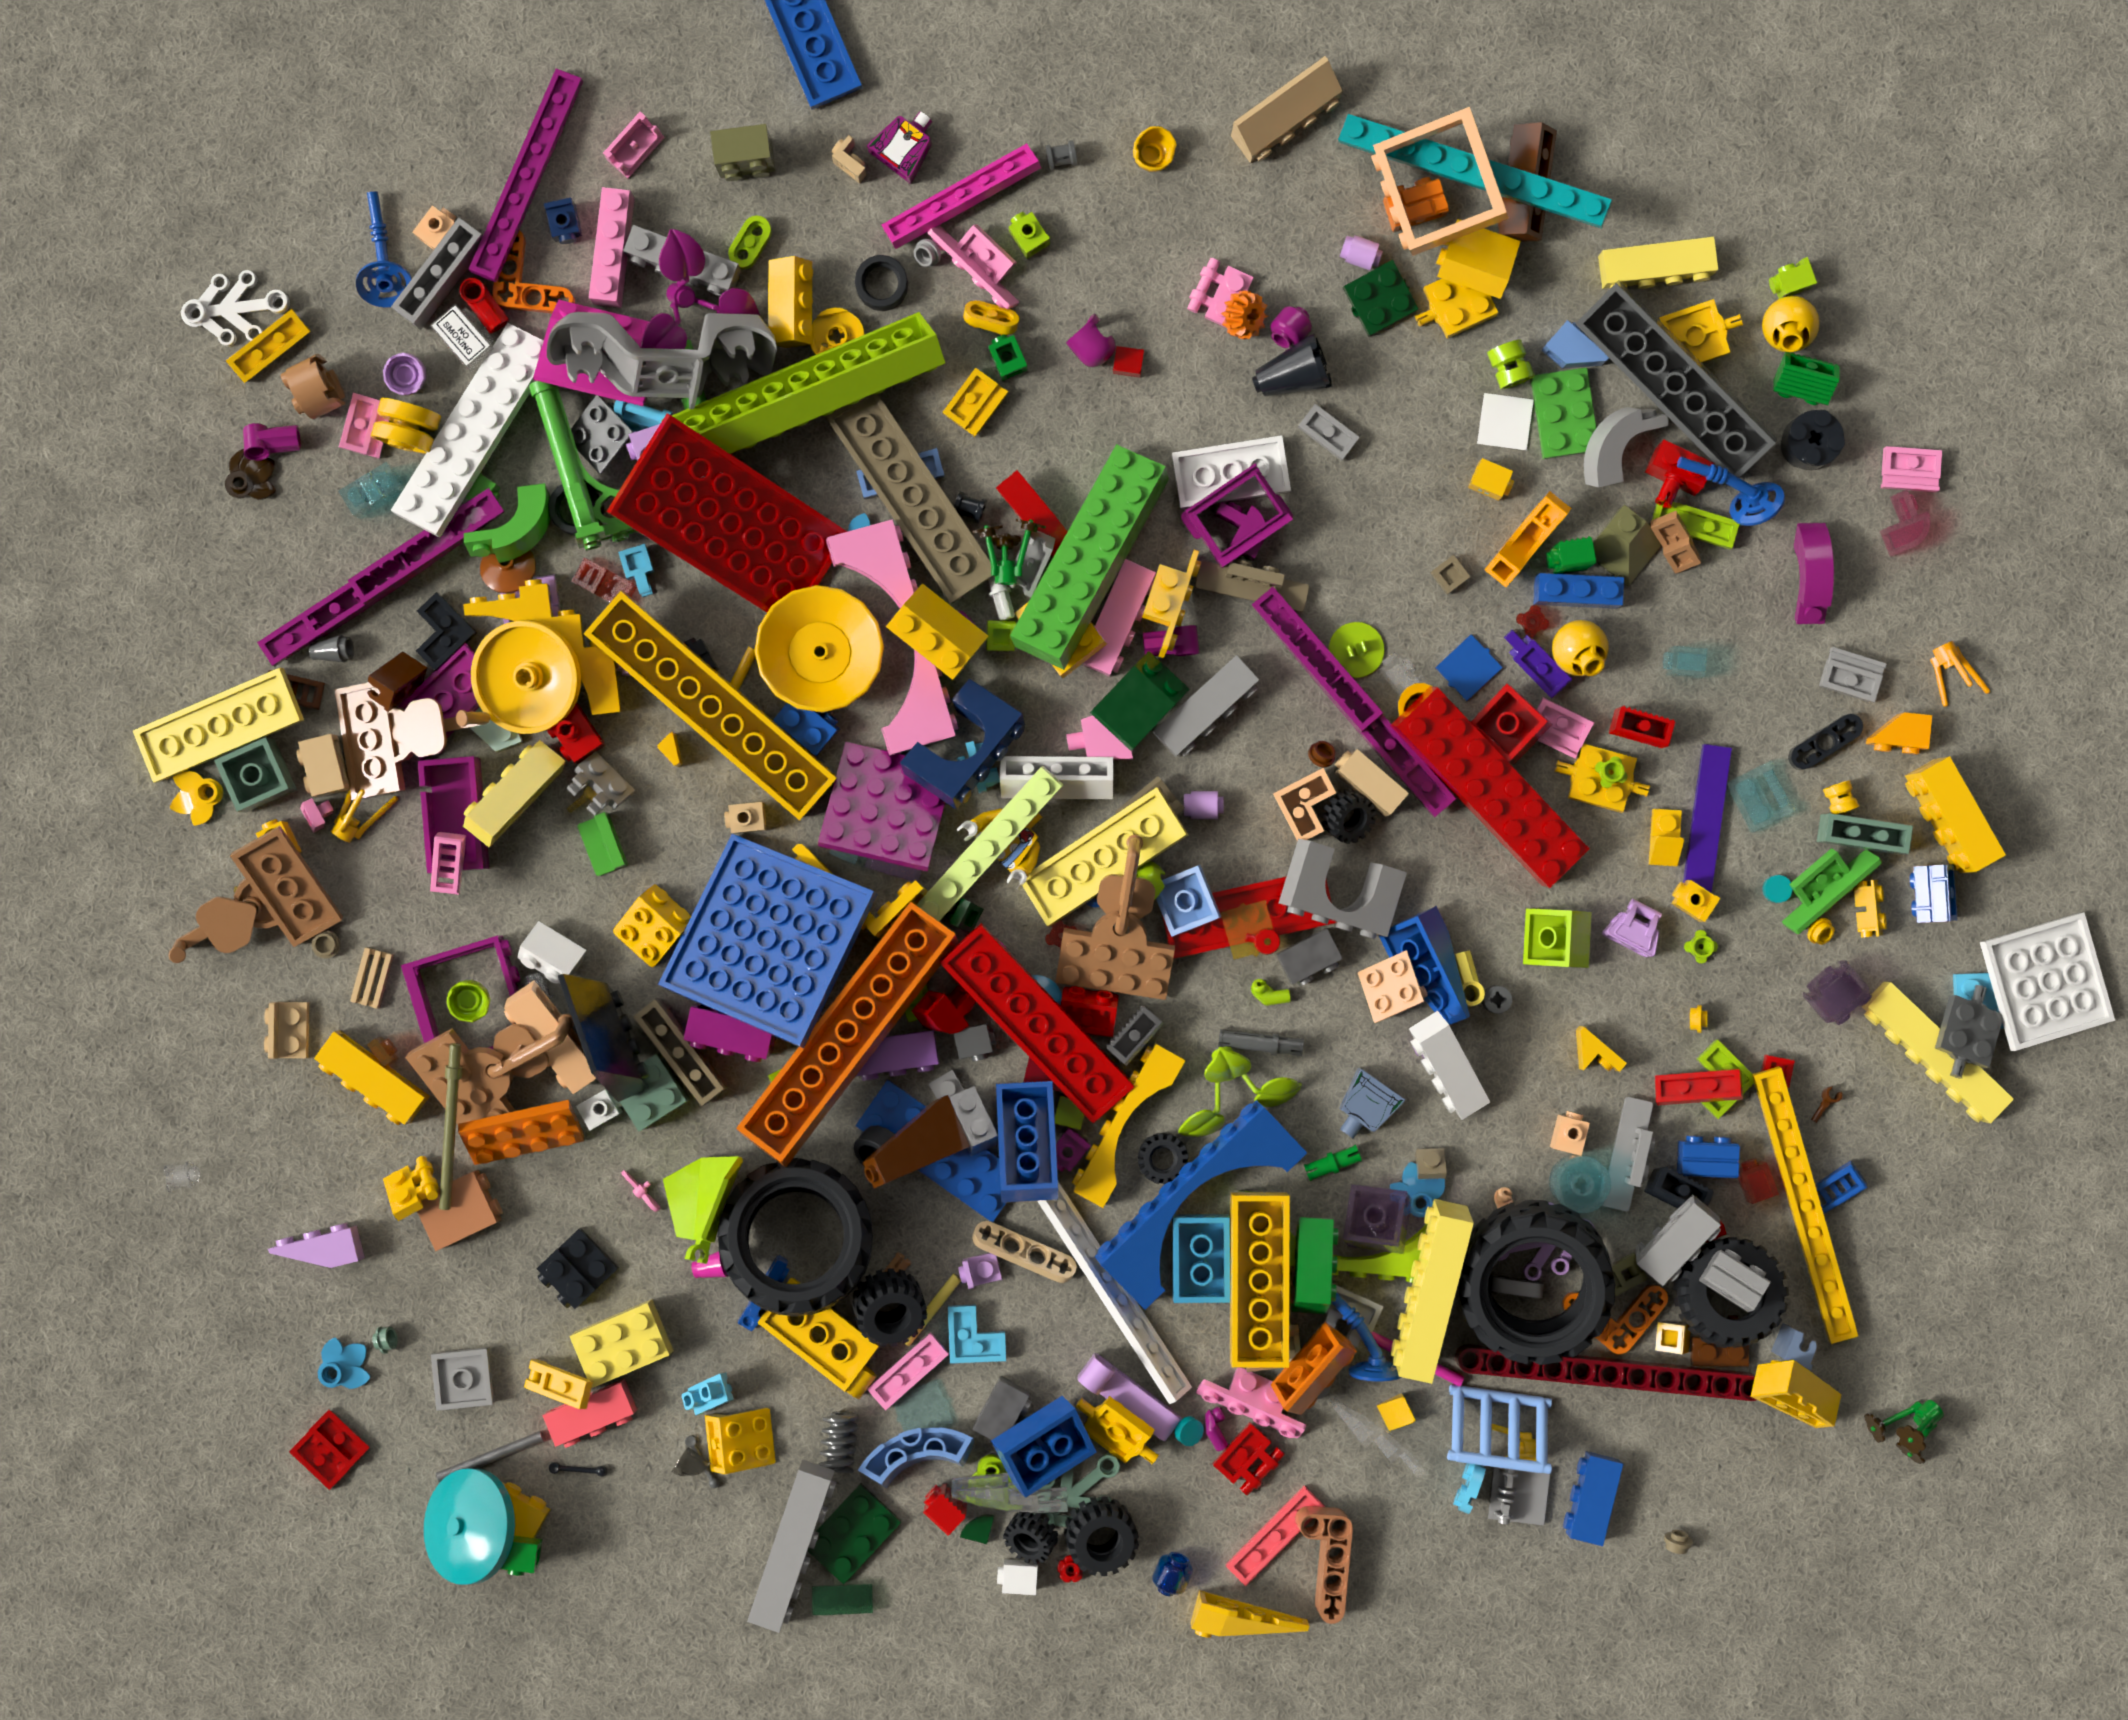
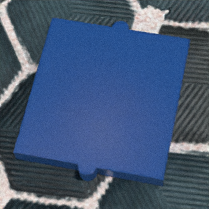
M1471 634L1435 668L1449 682L1448 686L1454 687L1467 701L1503 667L1489 654L1490 650L1484 648Z

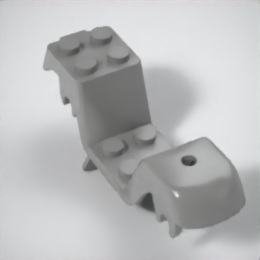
M573 312L563 317L554 325L549 335L546 351L547 358L551 364H566L568 377L573 383H576L577 376L580 373L588 375L590 383H594L600 371L619 391L628 396L689 398V409H694L697 397L702 394L706 379L712 371L725 386L729 385V378L731 377L738 378L743 386L747 384L749 379L748 368L764 376L772 373L777 346L774 334L759 315L706 314L698 350L640 348L612 315L596 312Z

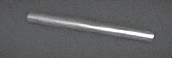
M542 1431L436 1472L437 1480L440 1483L454 1471L477 1469L544 1442L545 1439Z

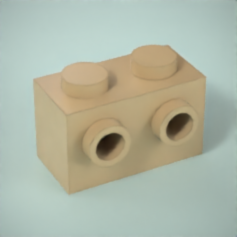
M327 734L298 742L300 749L297 750V758L300 765H304L306 776L303 778L306 791L311 793L312 797L319 798L350 790L338 735Z

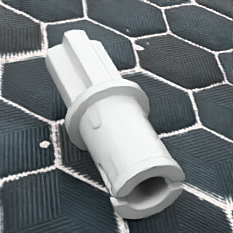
M995 576L988 580L991 588L989 595L994 599L999 620H1010L1015 616L1009 595L1011 589L1007 585L995 584Z

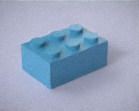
M1228 1214L1173 1215L1172 1299L1174 1303H1230V1217Z

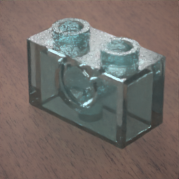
M385 462L338 492L352 515L362 519L400 496L405 485L395 468Z

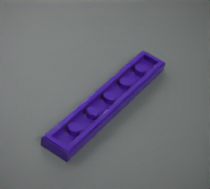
M1702 744L1683 883L1686 880H1692L1712 893L1732 748ZM1693 894L1691 902L1694 905L1698 904L1699 896Z

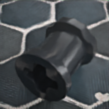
M960 491L954 508L958 514L972 518L975 523L979 524L987 500L982 499L980 501L968 497L964 492Z

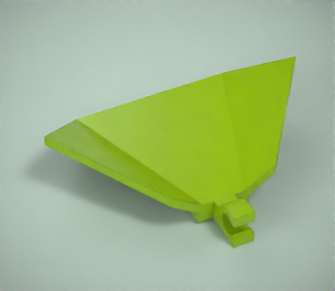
M742 1157L699 1158L663 1179L676 1237L696 1241L695 1245L687 1249L686 1260L695 1261V1252L699 1250L700 1257L697 1263L707 1264L710 1245L715 1243L720 1215L743 1163Z

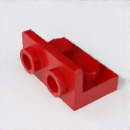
M1078 986L1064 987L1061 1007L1087 1034L1113 1037L1119 996L1106 990L1097 992L1085 990Z

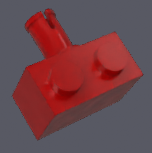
M1663 439L1655 448L1644 473L1664 482L1655 502L1658 505L1664 502L1662 507L1672 508L1679 489L1695 496L1704 488L1707 481L1706 476L1678 468V459L1684 457L1709 466L1714 463Z
M577 702L563 721L555 727L546 730L552 738L557 737L563 745L559 749L568 762L573 760L574 763L579 764L595 751L597 752L606 746Z

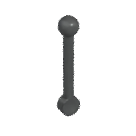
M690 1435L686 1438L685 1444L694 1451L709 1478V1486L714 1489L719 1487L720 1481L713 1476L696 1445V1437Z

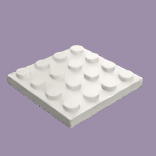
M2084 912L1980 942L1999 1012L2003 1017L2002 1023L2010 1051H2017L2115 1021Z

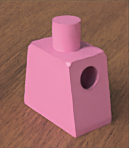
M1094 716L1081 720L1083 732L1066 734L1069 751L1085 748L1087 757H1113V760L1133 759L1132 751L1120 742Z

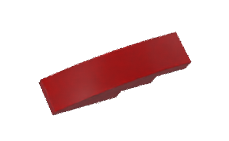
M1016 470L1000 483L996 490L1021 520L1029 521L1031 519L1033 523L1046 526L1045 529L1038 527L1037 531L1055 538L1053 551L1050 555L1053 559L1068 531L1020 472Z

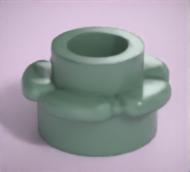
M380 1326L372 1337L374 1347L377 1350L380 1349V1352L383 1354H387L388 1350L395 1349L397 1346V1335L392 1327L382 1328Z

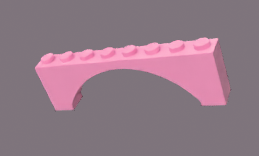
M893 519L827 537L826 542L834 567L843 566L869 578L879 585L899 608L918 589L915 579L910 580L907 569L911 568L907 552L902 553L899 543L903 541L900 526H894ZM914 650L915 662L912 682L906 699L889 726L881 728L889 755L910 750L917 742L924 746L956 736L954 731L958 730L954 713L949 715L946 705L950 703L948 690L946 687H941L939 677L942 676V671L916 650Z

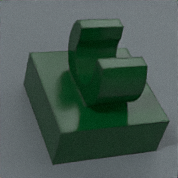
M962 898L961 901L959 900L956 903L958 907L954 915L947 913L946 917L951 920L950 923L971 933L984 909Z

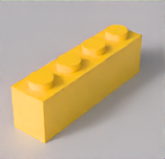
M341 1030L334 1031L314 1058L320 1063L318 1067L323 1072L331 1076L333 1074L337 1075L342 1079L341 1084L352 1092L359 1091L365 1096L363 1100L373 1108L377 1109L380 1107L387 1112L386 1117L397 1125L411 1123L430 1097V1095Z

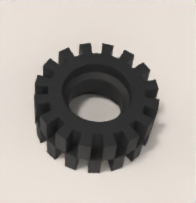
M1344 789V794L1339 791L1336 793V799L1334 797L1329 799L1332 802L1330 806L1325 805L1324 809L1327 810V813H1322V818L1325 820L1322 824L1329 834L1342 843H1357L1358 837L1361 839L1366 837L1365 831L1370 833L1372 828L1369 825L1375 824L1376 820L1372 818V816H1376V811L1373 809L1375 806L1356 790ZM1354 809L1353 816L1344 824L1345 817Z
M1156 1133L1148 1137L1141 1144L1138 1153V1164L1142 1174L1148 1180L1164 1185L1172 1182L1179 1175L1181 1168L1188 1163L1189 1159L1183 1142L1176 1136L1168 1133ZM1159 1148H1168L1174 1155V1162L1167 1169H1159L1152 1162V1155Z
M1020 1510L1006 1527L1003 1539H1006L1004 1542L1006 1547L1011 1546L1009 1551L1012 1554L1014 1552L1018 1554L1016 1558L1020 1560L1024 1557L1026 1563H1030L1032 1560L1033 1564H1038L1039 1561L1043 1563L1056 1546L1059 1539L1057 1538L1058 1531H1053L1055 1525L1053 1523L1048 1524L1050 1519L1047 1517L1042 1519L1041 1513L1037 1512L1034 1515L1033 1510H1028L1027 1512Z

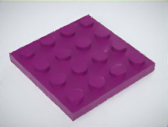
M845 742L836 774L837 778L834 781L820 832L818 846L928 872L946 802L904 774L900 762L905 755L897 753L889 755L888 751Z

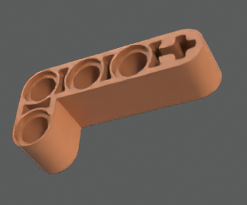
M1305 1506L1296 1513L1295 1523L1306 1538L1321 1540L1315 1607L1326 1623L1335 1624L1341 1621L1345 1614L1353 1526L1342 1509ZM1316 1518L1313 1526L1304 1527V1522L1307 1519ZM1344 1520L1340 1528L1332 1529L1334 1521ZM1335 1547L1341 1548L1337 1556H1329L1331 1549ZM1331 1575H1338V1580L1335 1583H1326ZM1331 1600L1335 1606H1330Z

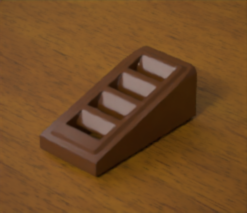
M286 674L288 680L293 682L292 690L295 697L298 684H304L301 700L296 699L298 705L319 710L325 683ZM310 686L315 687L312 702L307 701Z

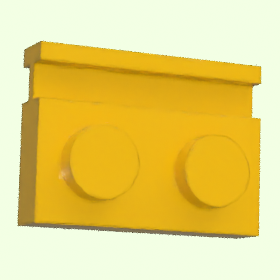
M975 368L944 409L943 414L976 438L1008 395V391Z

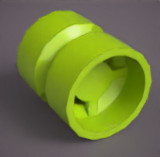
M1521 339L1507 342L1487 352L1492 368H1497L1498 370L1495 376L1500 390L1519 385L1535 376L1530 362L1524 360L1526 351ZM1517 362L1518 367L1506 371V366Z

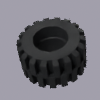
M888 1268L887 1272H882V1269L877 1270L876 1275L872 1276L869 1274L865 1277V1282L860 1281L857 1285L858 1290H855L853 1293L854 1300L852 1301V1306L859 1330H861L864 1338L868 1337L869 1342L873 1344L878 1341L880 1346L886 1347L887 1343H891V1346H898L897 1343L902 1341L904 1344L909 1341L908 1338L910 1336L916 1337L918 1335L917 1329H923L925 1325L924 1320L927 1319V1307L918 1281H915L914 1276L911 1274L906 1275L905 1271L901 1269L895 1272L894 1268ZM901 1303L899 1307L892 1311H878L884 1305Z
M1104 1496L1099 1501H1097L1096 1497H1092L1087 1504L1084 1501L1080 1502V1508L1078 1510L1073 1508L1070 1512L1072 1518L1066 1519L1065 1524L1067 1528L1064 1529L1065 1541L1074 1563L1078 1564L1079 1568L1084 1572L1088 1569L1089 1574L1096 1576L1097 1572H1100L1101 1577L1107 1576V1572L1110 1571L1113 1572V1575L1119 1573L1118 1568L1122 1566L1125 1569L1129 1565L1127 1560L1135 1558L1134 1550H1137L1139 1547L1137 1540L1139 1535L1131 1514L1124 1505L1120 1506L1118 1500L1112 1499L1109 1502L1108 1497ZM1110 1527L1116 1530L1113 1538L1105 1544L1092 1545L1087 1543L1091 1533L1099 1528Z

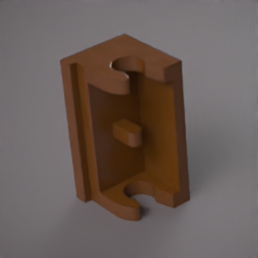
M402 651L369 675L367 681L373 687H376L380 694L372 689L367 694L372 700L383 706L385 711L389 712L410 697L424 682L428 667Z

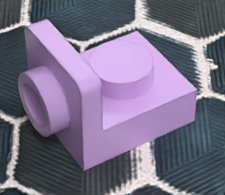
M991 1253L965 1258L962 1260L963 1266L958 1267L962 1284L967 1283L968 1289L974 1288L977 1285L1002 1280L997 1256Z

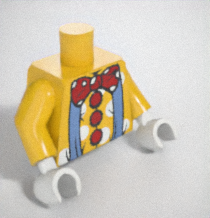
M999 808L983 812L972 820L965 821L957 828V831L962 828L968 830L969 835L964 839L965 841L970 840L973 836L977 838L1003 809ZM1039 813L997 858L1011 872L1007 883L1013 878L1019 881L1020 884L1017 890L1022 888L1027 877L1037 865L1040 844L1037 841L1039 837L1031 828L1042 818Z

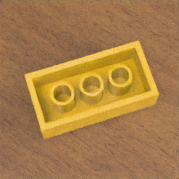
M1950 756L1933 759L1905 775L1908 781L1905 783L1908 792L1919 800L1921 807H1919L1920 813L1927 822L1931 821L1935 829L1933 835L1939 845L1945 846L1949 853L1947 860L1950 865L1954 864V870H1958L1959 873L1977 872L2006 856Z

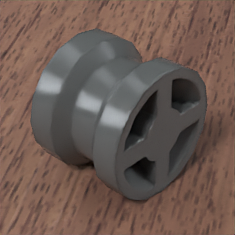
M1494 985L1484 990L1485 996L1482 1004L1487 1011L1501 1014L1506 1012L1512 1005L1511 993L1503 986Z

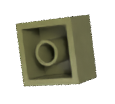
M766 124L710 131L714 165L720 178H725L726 181H738L742 179L743 175L753 174V177L761 178L769 176V172L776 171L772 139Z

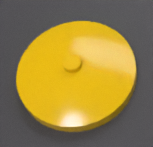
M521 620L509 622L495 628L481 641L472 661L471 684L477 703L483 712L490 715L491 721L511 732L532 734L555 727L570 714L580 693L581 671L572 646L562 634L546 624L537 621Z

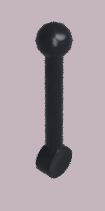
M553 1462L549 1465V1471L552 1474H556L559 1471L593 1473L600 1477H604L607 1474L605 1466H599L598 1468L563 1466L558 1462Z

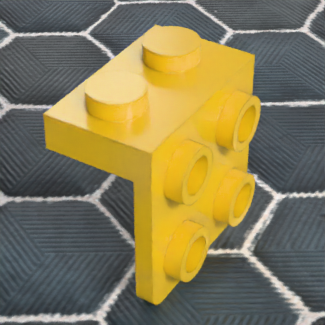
M654 884L637 898L615 926L613 932L647 965L655 967L676 940L682 936L691 916L669 897L666 891Z

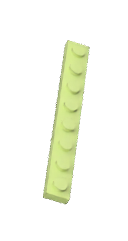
M1042 766L916 906L937 921H940L1060 790L1063 784Z

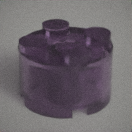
M1847 960L1838 961L1840 966L1835 969L1828 966L1822 970L1806 986L1810 990L1808 994L1805 992L1802 994L1803 998L1825 1023L1835 1022L1837 1025L1843 1024L1850 1018L1851 1011L1857 1006L1865 1005L1872 998V995L1869 993L1870 987Z

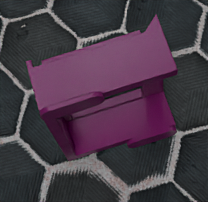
M1255 463L1185 510L1181 515V519L1194 538H1201L1222 568L1292 521L1293 514L1282 497L1274 493ZM1254 476L1278 512V515L1221 552L1197 514Z

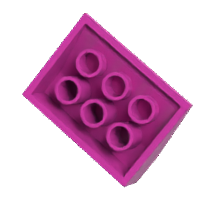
M558 300L550 317L534 372V380L643 406L647 397H632L622 393L600 371L594 383H590L588 375L584 373L578 374L576 383H573L568 377L566 364H551L547 358L546 350L549 335L554 325L563 317L573 312H596L612 315L640 348L642 337L649 321Z

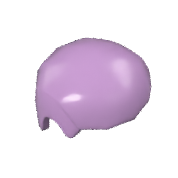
M399 353L387 360L383 369L384 382L391 391L399 395H412L423 387L426 381V368L415 355Z

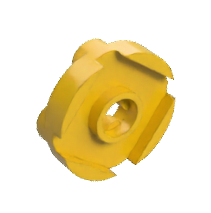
M843 308L826 309L813 321L812 345L810 346L817 355L865 335L862 323L856 316ZM838 329L840 334H845V337L841 339V343L835 344L834 340H829V336L833 335V330Z

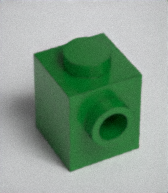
M514 1536L510 1553L500 1569L508 1570V1574L522 1576L525 1572L535 1573L539 1568L543 1539Z

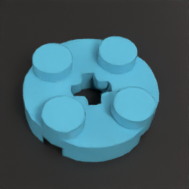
M1466 1463L1462 1478L1466 1479L1465 1485L1462 1484L1460 1489L1457 1490L1453 1505L1458 1506L1459 1511L1470 1514L1473 1508L1470 1504L1472 1498L1476 1499L1486 1471L1485 1466Z

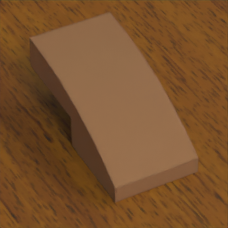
M1677 511L1651 521V529L1661 543L1663 555L1675 574L1701 564V559L1694 542Z

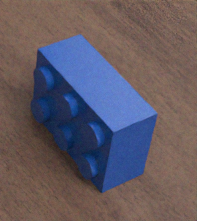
M1060 1396L991 1440L1013 1485L1025 1498L1097 1453L1076 1409L1063 1396Z

